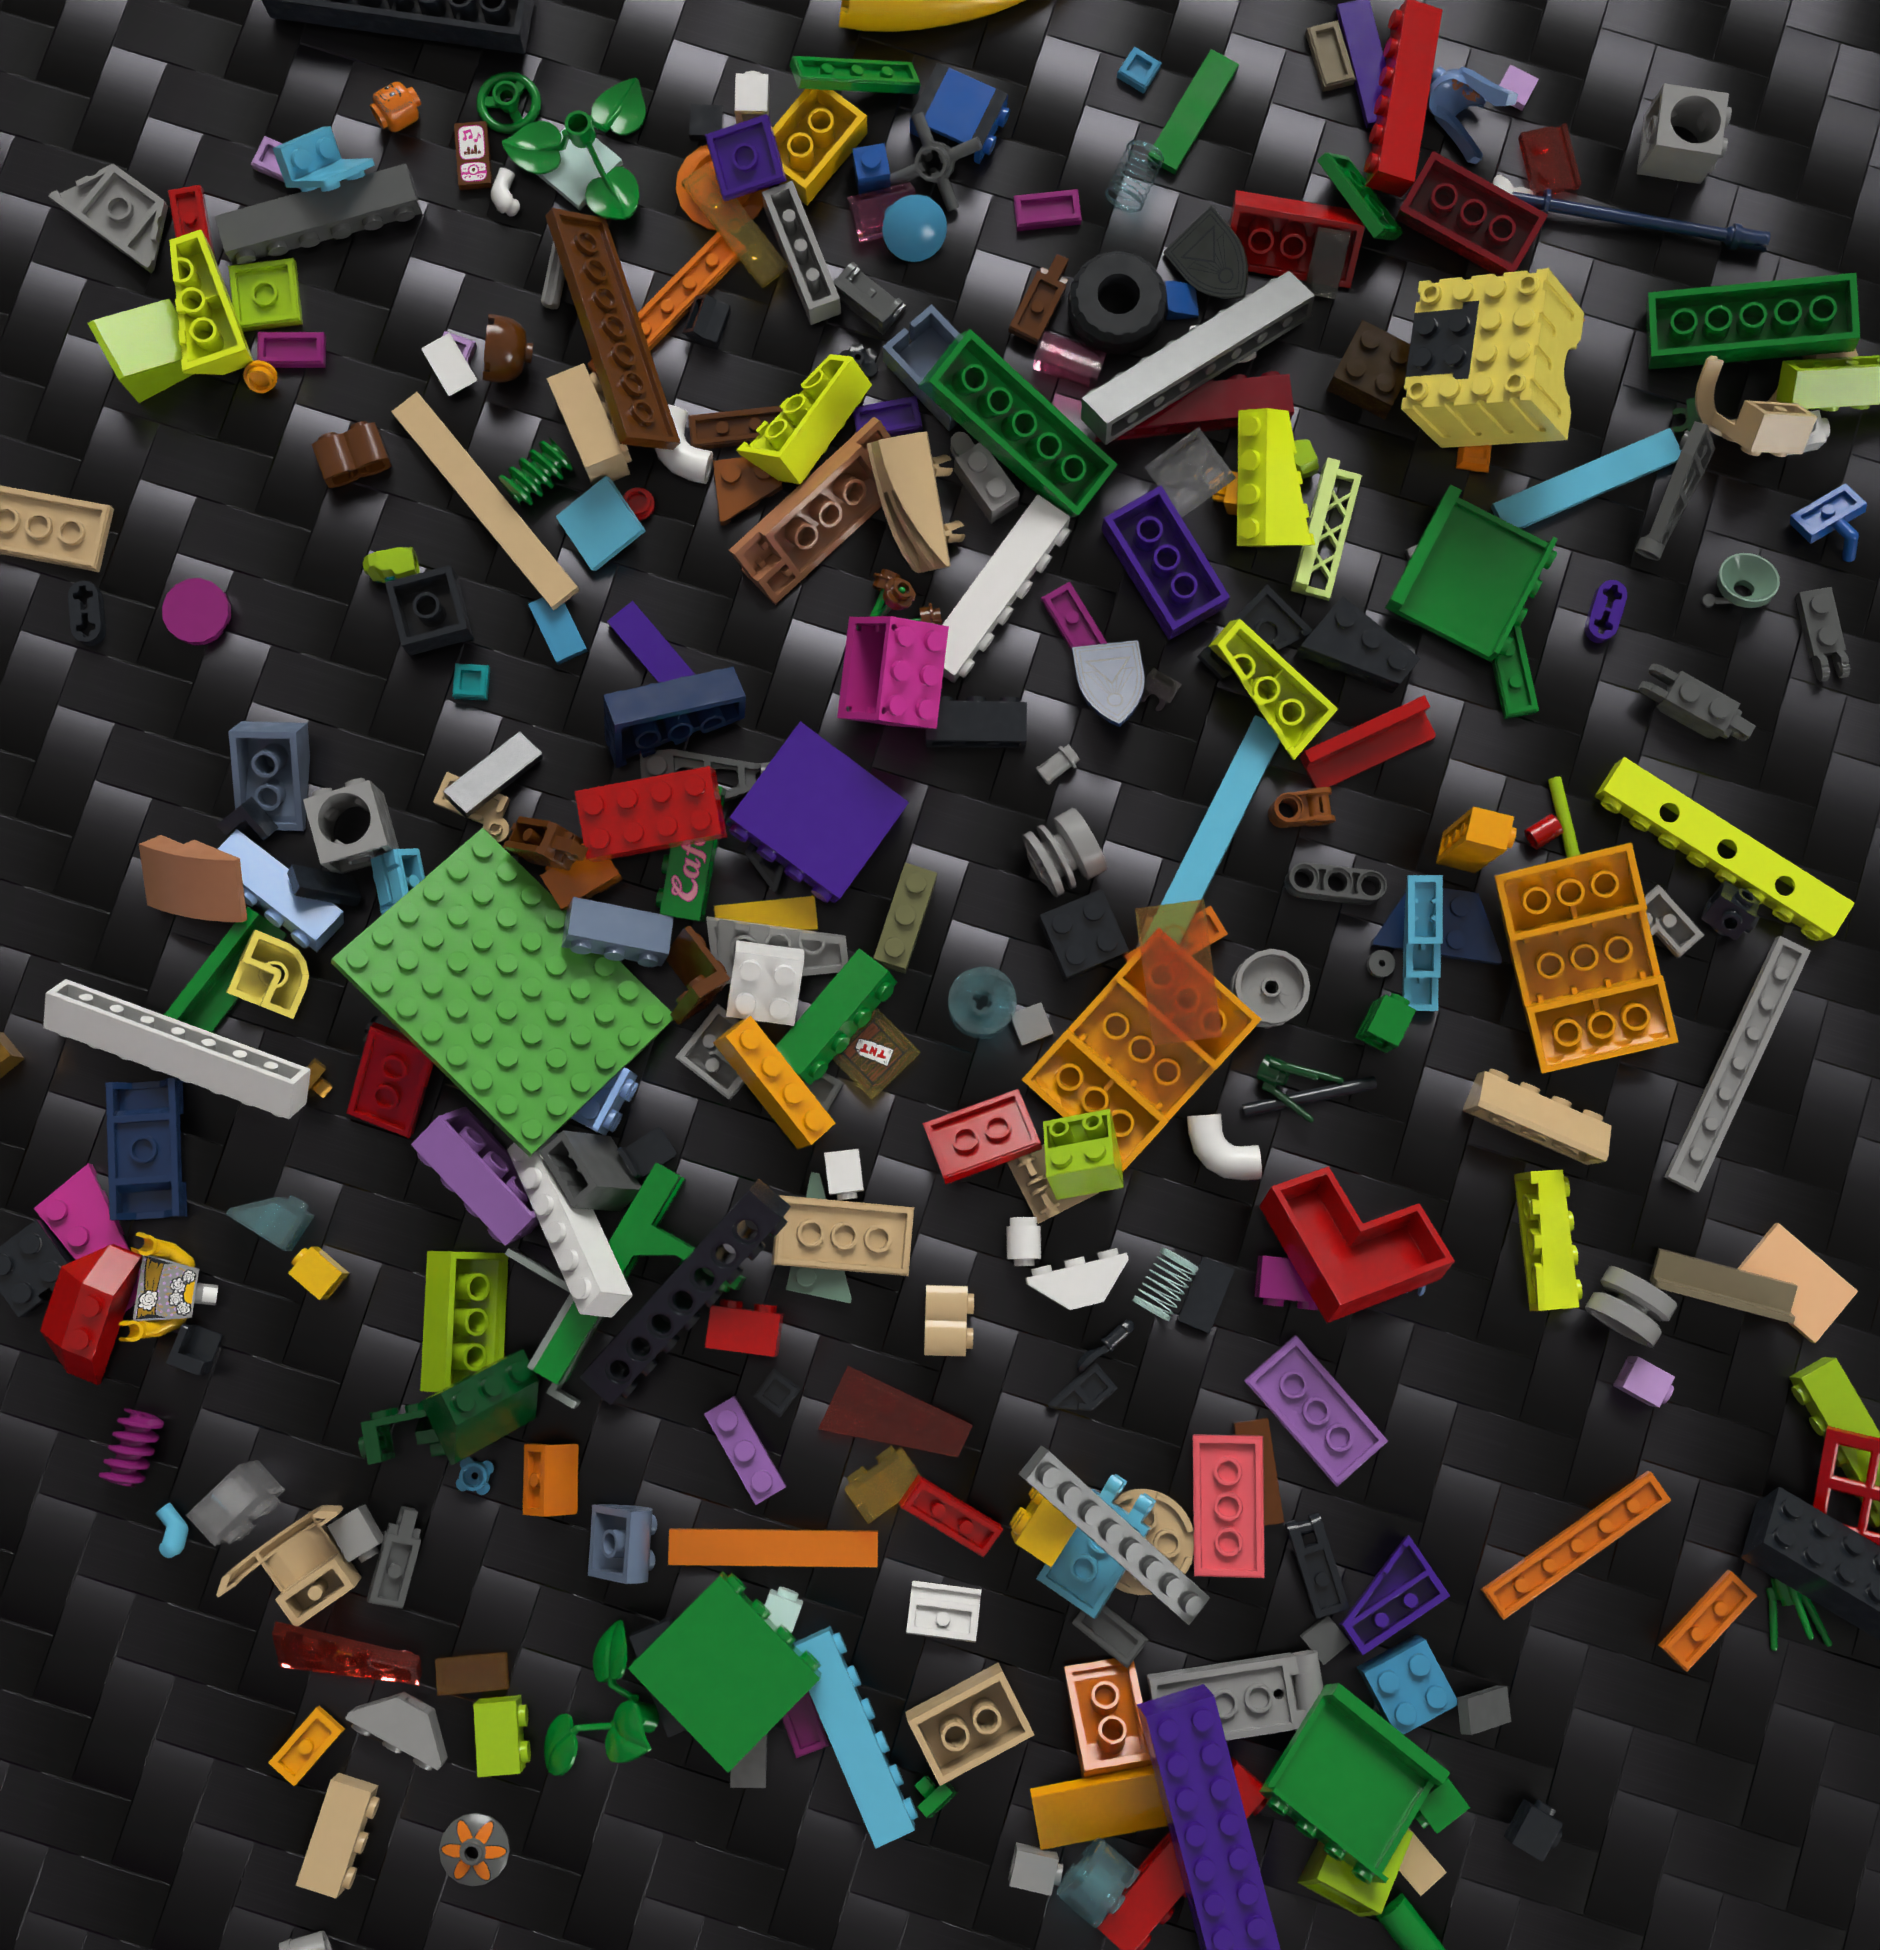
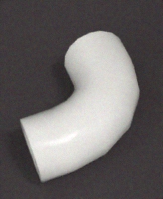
M668 404L681 443L674 450L655 448L658 459L672 473L690 481L707 484L712 469L713 452L695 448L686 441L684 431L688 412Z
M1221 1114L1187 1116L1188 1134L1193 1151L1208 1170L1227 1179L1256 1180L1262 1178L1259 1146H1234L1225 1139L1222 1131Z

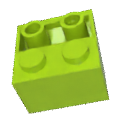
M1110 1109L1043 1121L1046 1177L1056 1200L1124 1188L1121 1156Z

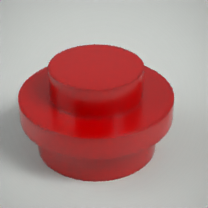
M636 487L628 490L623 495V498L639 521L647 519L653 513L655 502L648 490Z

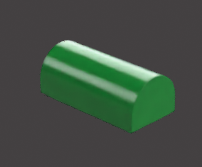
M1403 1893L1385 1906L1382 1914L1375 1915L1401 1950H1446Z

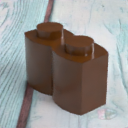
M357 422L351 425L349 430L344 433H325L318 438V441L311 444L323 478L329 488L343 486L360 477L374 475L392 467L375 422Z

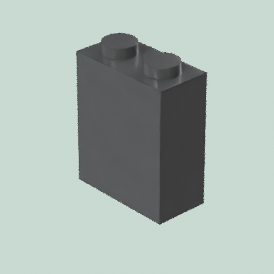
M563 1130L540 1151L541 1156L572 1208L621 1211L636 1197L641 1188L640 1183L633 1176L617 1151L618 1147L611 1136Z

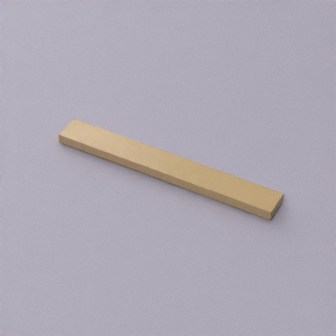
M418 392L391 411L402 427L553 611L580 591L578 586Z

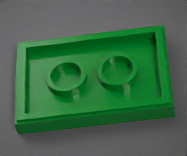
M1325 152L1317 160L1375 239L1395 241L1403 234L1402 228L1374 190L1365 186V178L1349 156Z

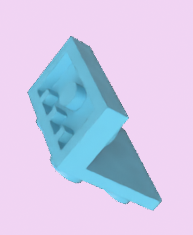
M331 126L318 128L272 148L286 188H301L302 192L315 190L319 187L322 192L337 189L341 186L339 181L361 178L366 175L364 170L375 166L373 158L342 159Z

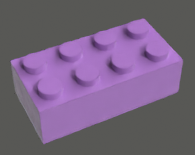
M466 1106L438 1116L411 1144L417 1151L418 1158L425 1165L432 1167L441 1176L442 1184L448 1190L455 1192L464 1201L466 1210L471 1215L481 1219L488 1227V1233L496 1241L507 1246L530 1234L540 1224L508 1151Z

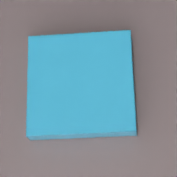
M607 476L603 477L556 515V518L593 571H597L646 532L611 478Z

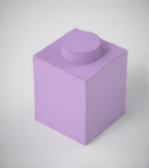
M1628 1356L1613 1386L1648 1406L1660 1408L1661 1404H1665L1673 1393L1674 1386L1671 1384L1675 1377L1638 1356Z

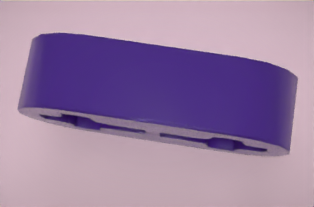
M1617 580L1605 581L1596 589L1593 595L1584 631L1589 640L1594 643L1607 642L1618 630L1627 600V590L1621 582ZM1611 589L1614 591L1613 596L1618 599H1615L1608 608L1606 607L1608 596L1604 594ZM1604 615L1606 616L1604 627L1609 630L1600 634L1598 633V627L1594 624H1597Z

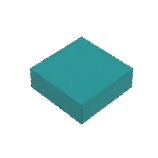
M455 663L452 695L454 699L488 701L489 665Z

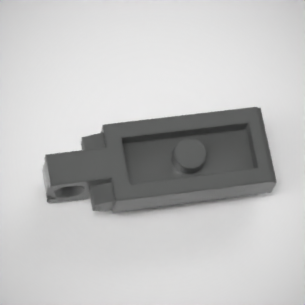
M401 1506L396 1524H388L368 1592V1603L400 1609L404 1607L421 1543L419 1538L421 1530L414 1528L418 1514L415 1508Z

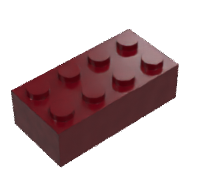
M1432 151L1400 207L1396 220L1497 276H1504L1506 272H1515L1548 214Z

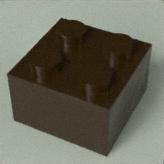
M1362 320L1330 381L1327 391L1385 420L1405 382L1410 344Z

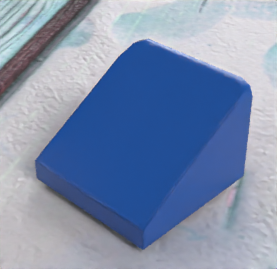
M1165 281L1166 320L1198 318L1196 288L1188 283Z

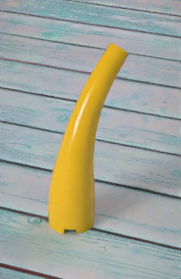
M842 0L839 28L871 32L922 30L953 25L988 16L1025 0Z

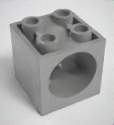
M1664 83L1644 115L1637 174L1701 184L1707 174L1713 172L1717 160L1724 157L1727 149L1728 139L1724 138V130L1729 124L1732 108L1727 107L1729 93ZM1672 126H1679L1689 130L1694 134L1699 143H1690L1681 139L1675 133Z
M364 778L353 779L346 782L343 788L333 791L332 788L318 789L311 793L312 797L303 799L320 864L329 871L343 874L371 866L370 859L383 855L393 849H399L384 793L370 780L365 781ZM359 806L370 812V825L361 839L351 844H344L334 839L335 822L345 810Z

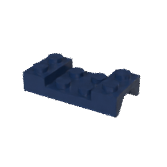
M167 1078L161 1081L135 1083L107 1082L106 1114L110 1221L187 1217L186 1182H182L180 1114H184L183 1081L177 1078Z

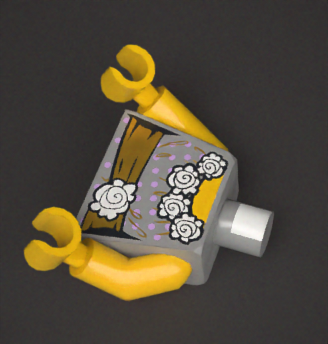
M142 1232L136 1233V1236L144 1239V1245L140 1249L131 1247V1251L143 1255L133 1320L119 1322V1326H129L130 1333L126 1338H119L120 1341L135 1342L140 1338L161 1337L180 1328L187 1318H192L194 1303L216 1305L219 1285L197 1283L199 1268L195 1267L194 1258L177 1244L156 1239Z

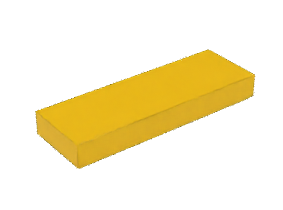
M815 896L714 906L715 918L818 931Z

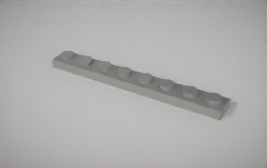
M1782 936L1775 938L1664 1178L1694 1193L1700 1191L1810 954V950Z

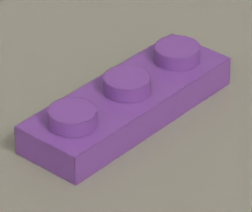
M736 1396L704 1414L755 1505L786 1487Z

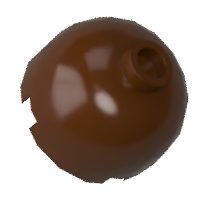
M488 314L484 350V370L487 371H483L482 381L508 382L514 380L522 373L525 363L532 362L533 343H527L526 331L520 323L512 318Z

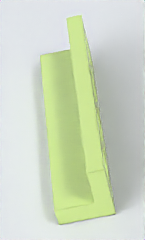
M1329 457L1322 467L1308 521L1309 533H1313L1315 545L1302 546L1290 590L1327 601L1331 598L1362 477L1360 474L1338 469L1340 460ZM1336 478L1352 482L1350 493L1338 499L1333 490ZM1345 501H1347L1346 509L1342 505ZM1336 507L1343 521L1339 526L1330 529L1325 521L1327 511ZM1337 532H1339L1338 540L1334 536ZM1329 538L1335 548L1334 555L1322 560L1317 552L1319 542ZM1332 562V563H1331V567H1330V571H1329L1328 568L1326 567V565H1327L1328 563ZM1321 569L1327 579L1325 590L1308 586L1312 572Z

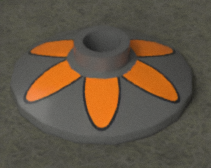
M481 1813L462 1815L451 1822L442 1835L439 1846L441 1864L447 1875L460 1884L468 1886L487 1884L498 1877L507 1864L510 1853L508 1835L502 1824L489 1815ZM470 1846L475 1847L478 1850V1857L470 1858L466 1853L467 1848Z

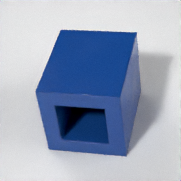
M885 143L852 148L853 168L858 195L864 196L891 191L890 170Z

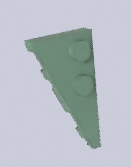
M811 1172L806 1198L826 1199L819 1173ZM791 1266L786 1290L851 1304L852 1297L845 1271Z

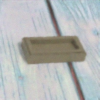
M1338 20L1307 28L1305 34L1322 91L1326 92L1354 85L1355 76Z

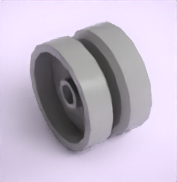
M1268 949L1256 952L1237 968L1231 978L1229 990L1262 1019L1256 1027L1272 1028L1283 1025L1301 1012L1308 1001L1310 982L1307 970L1299 959L1286 951ZM1268 983L1274 987L1272 994L1268 993L1265 989Z
M1609 1266L1601 1279L1603 1288L1609 1294L1593 1292L1585 1306L1586 1311L1628 1339L1653 1348L1662 1334L1659 1325L1654 1320L1669 1321L1677 1308V1303L1663 1291L1638 1276L1621 1268Z

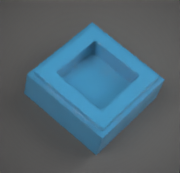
M1134 46L1118 70L1117 78L1144 94L1160 70L1162 63Z

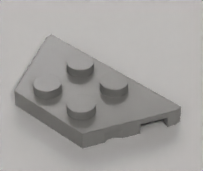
M115 164L100 169L93 176H85L75 181L76 186L62 193H59L57 190L50 193L48 197L53 203L150 273L154 271L168 205L162 198Z

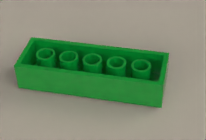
M1856 273L1648 292L1645 305L1649 369L1704 365L1706 359L1710 356H1717L1718 360L1728 363L1855 351L1860 340Z
M971 329L959 334L918 385L926 395L1030 489L1069 515L1070 518L1076 517L1082 512L1118 465Z

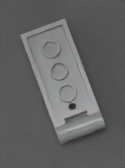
M1316 1650L1299 1651L1292 1654L1288 1652L1147 1675L1150 1700L1204 1684L1215 1696L1226 1741L1297 1730L1323 1689L1318 1651ZM1281 1689L1280 1695L1274 1696V1691Z

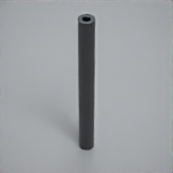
M1374 1076L1343 1082L1342 1084L1338 1083L1286 1095L1300 1106L1377 1089V1082ZM1277 1097L1242 1104L1244 1117L1289 1108Z

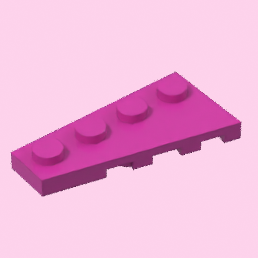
M93 1164L84 1166L34 1208L75 1260L110 1244L130 1250L124 1239V1232L120 1223L110 1221L109 1199L96 1178L97 1173ZM139 1269L126 1311L136 1302L141 1269Z

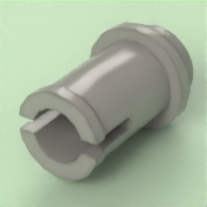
M1069 744L1064 748L1059 746V751L1036 767L1037 772L1048 785L1070 767L1073 769L1077 767L1076 763L1080 759Z

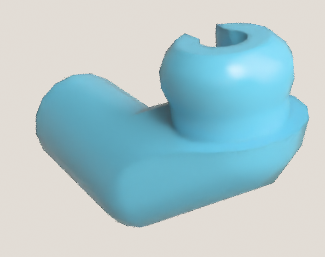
M168 1503L158 1510L156 1515L166 1527L159 1551L164 1557L172 1558L180 1554L184 1549L189 1528L173 1505Z

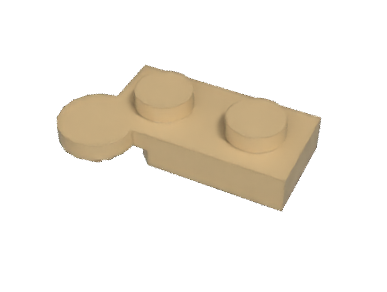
M446 772L433 803L463 816L443 795V791L460 777ZM497 794L468 818L483 824V828L498 843H502L510 834V825L503 818L510 799L502 794Z

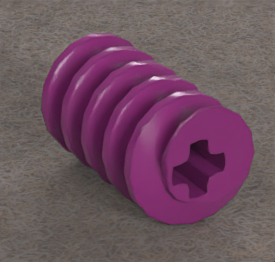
M124 1408L130 1416L128 1418H118L117 1422L124 1426L125 1430L116 1431L112 1434L121 1441L120 1445H108L107 1448L116 1456L115 1458L103 1460V1463L109 1466L111 1471L99 1472L98 1476L118 1485L136 1487L133 1483L145 1481V1475L139 1470L147 1469L150 1466V1462L143 1456H151L155 1452V1449L148 1443L159 1440V1435L152 1429L162 1428L164 1421L152 1414Z

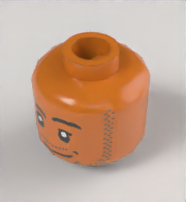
M393 82L376 91L372 96L373 104L370 105V109L382 129L388 128L392 132H398L413 124L419 118L417 107L421 105V101L413 87L406 88L401 82Z

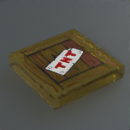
M876 1007L872 1012L869 1022L854 1033L850 1038L847 1048L842 1053L837 1054L832 1060L873 1101L921 1052Z

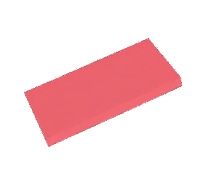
M1193 1435L1194 1576L1265 1578L1263 1436Z

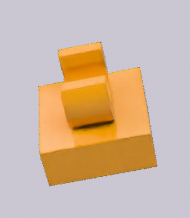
M1231 471L1228 483L1213 480L1210 493L1213 494L1212 499L1214 501L1224 503L1227 514L1237 516L1238 472Z

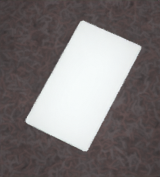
M450 333L421 348L448 396L477 381Z

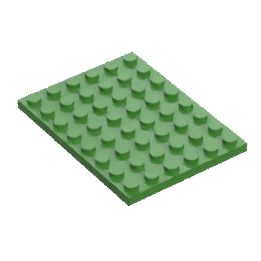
M481 828L332 958L331 963L519 1148L531 1157L674 1019L670 1015L672 1012L620 961L609 960L604 955L595 953L577 954L572 952L570 948L561 947L567 909L562 911L554 897L484 828Z

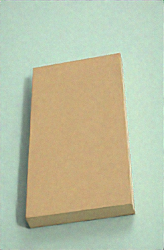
M0 485V554L100 572L114 508L110 505Z
M779 1195L791 1207L784 1216L788 1221L787 1224L774 1237L772 1265L909 1276L914 1207Z

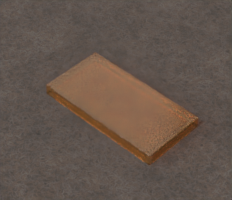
M1204 899L1135 908L1153 1045L1222 1037Z

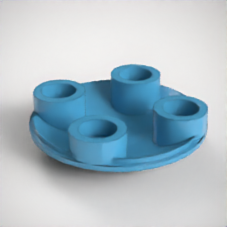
M923 195L905 196L885 210L882 226L883 238L888 249L898 258L910 262L923 261L933 256L941 248L947 233L946 217L941 207L930 197Z

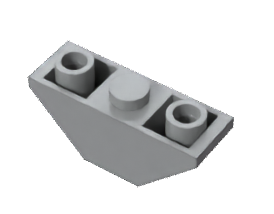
M406 1692L356 1706L348 1712L345 1718L353 1723L351 1727L356 1732L365 1736H370L371 1734L383 1740L382 1745L395 1753L403 1751L414 1757L413 1762L425 1770H432V1768L439 1770L448 1758L435 1708Z

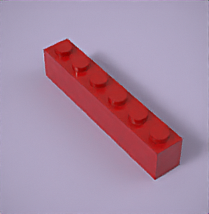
M1405 0L1399 9L1393 10L1390 16L1388 28L1391 29V36L1385 45L1383 56L1387 58L1386 66L1379 77V86H1382V90L1374 107V114L1377 115V119L1369 136V143L1372 144V149L1364 166V172L1367 173L1366 187L1402 197L1415 182L1443 9L1416 0Z
M1232 1757L1231 1762L1247 1819L1251 1814L1257 1815L1265 1807L1268 1799L1259 1792L1263 1783ZM1170 1831L1094 1919L1097 1928L1120 1950H1143L1151 1940V1931L1158 1923L1163 1925L1170 1919L1175 1911L1173 1906L1181 1896L1187 1897Z

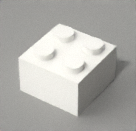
M736 940L726 1017L745 1019L751 1016L755 1021L794 1026L804 965V950Z

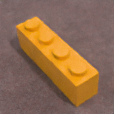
M1473 806L1443 832L1436 864L1476 873L1503 854L1507 848H1512L1517 829L1512 827L1514 816Z
M751 1016L735 1023L713 1042L797 1149L812 1145L836 1124Z

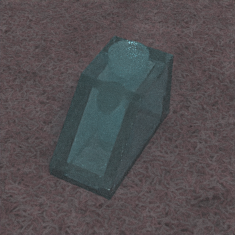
M293 1195L289 1199L274 1197L229 1208L226 1213L227 1216L284 1251H293L314 1218L313 1214L306 1211L309 1205Z

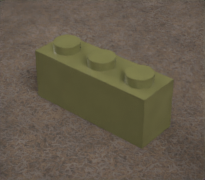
M905 862L873 958L883 967L906 974L937 881V872Z

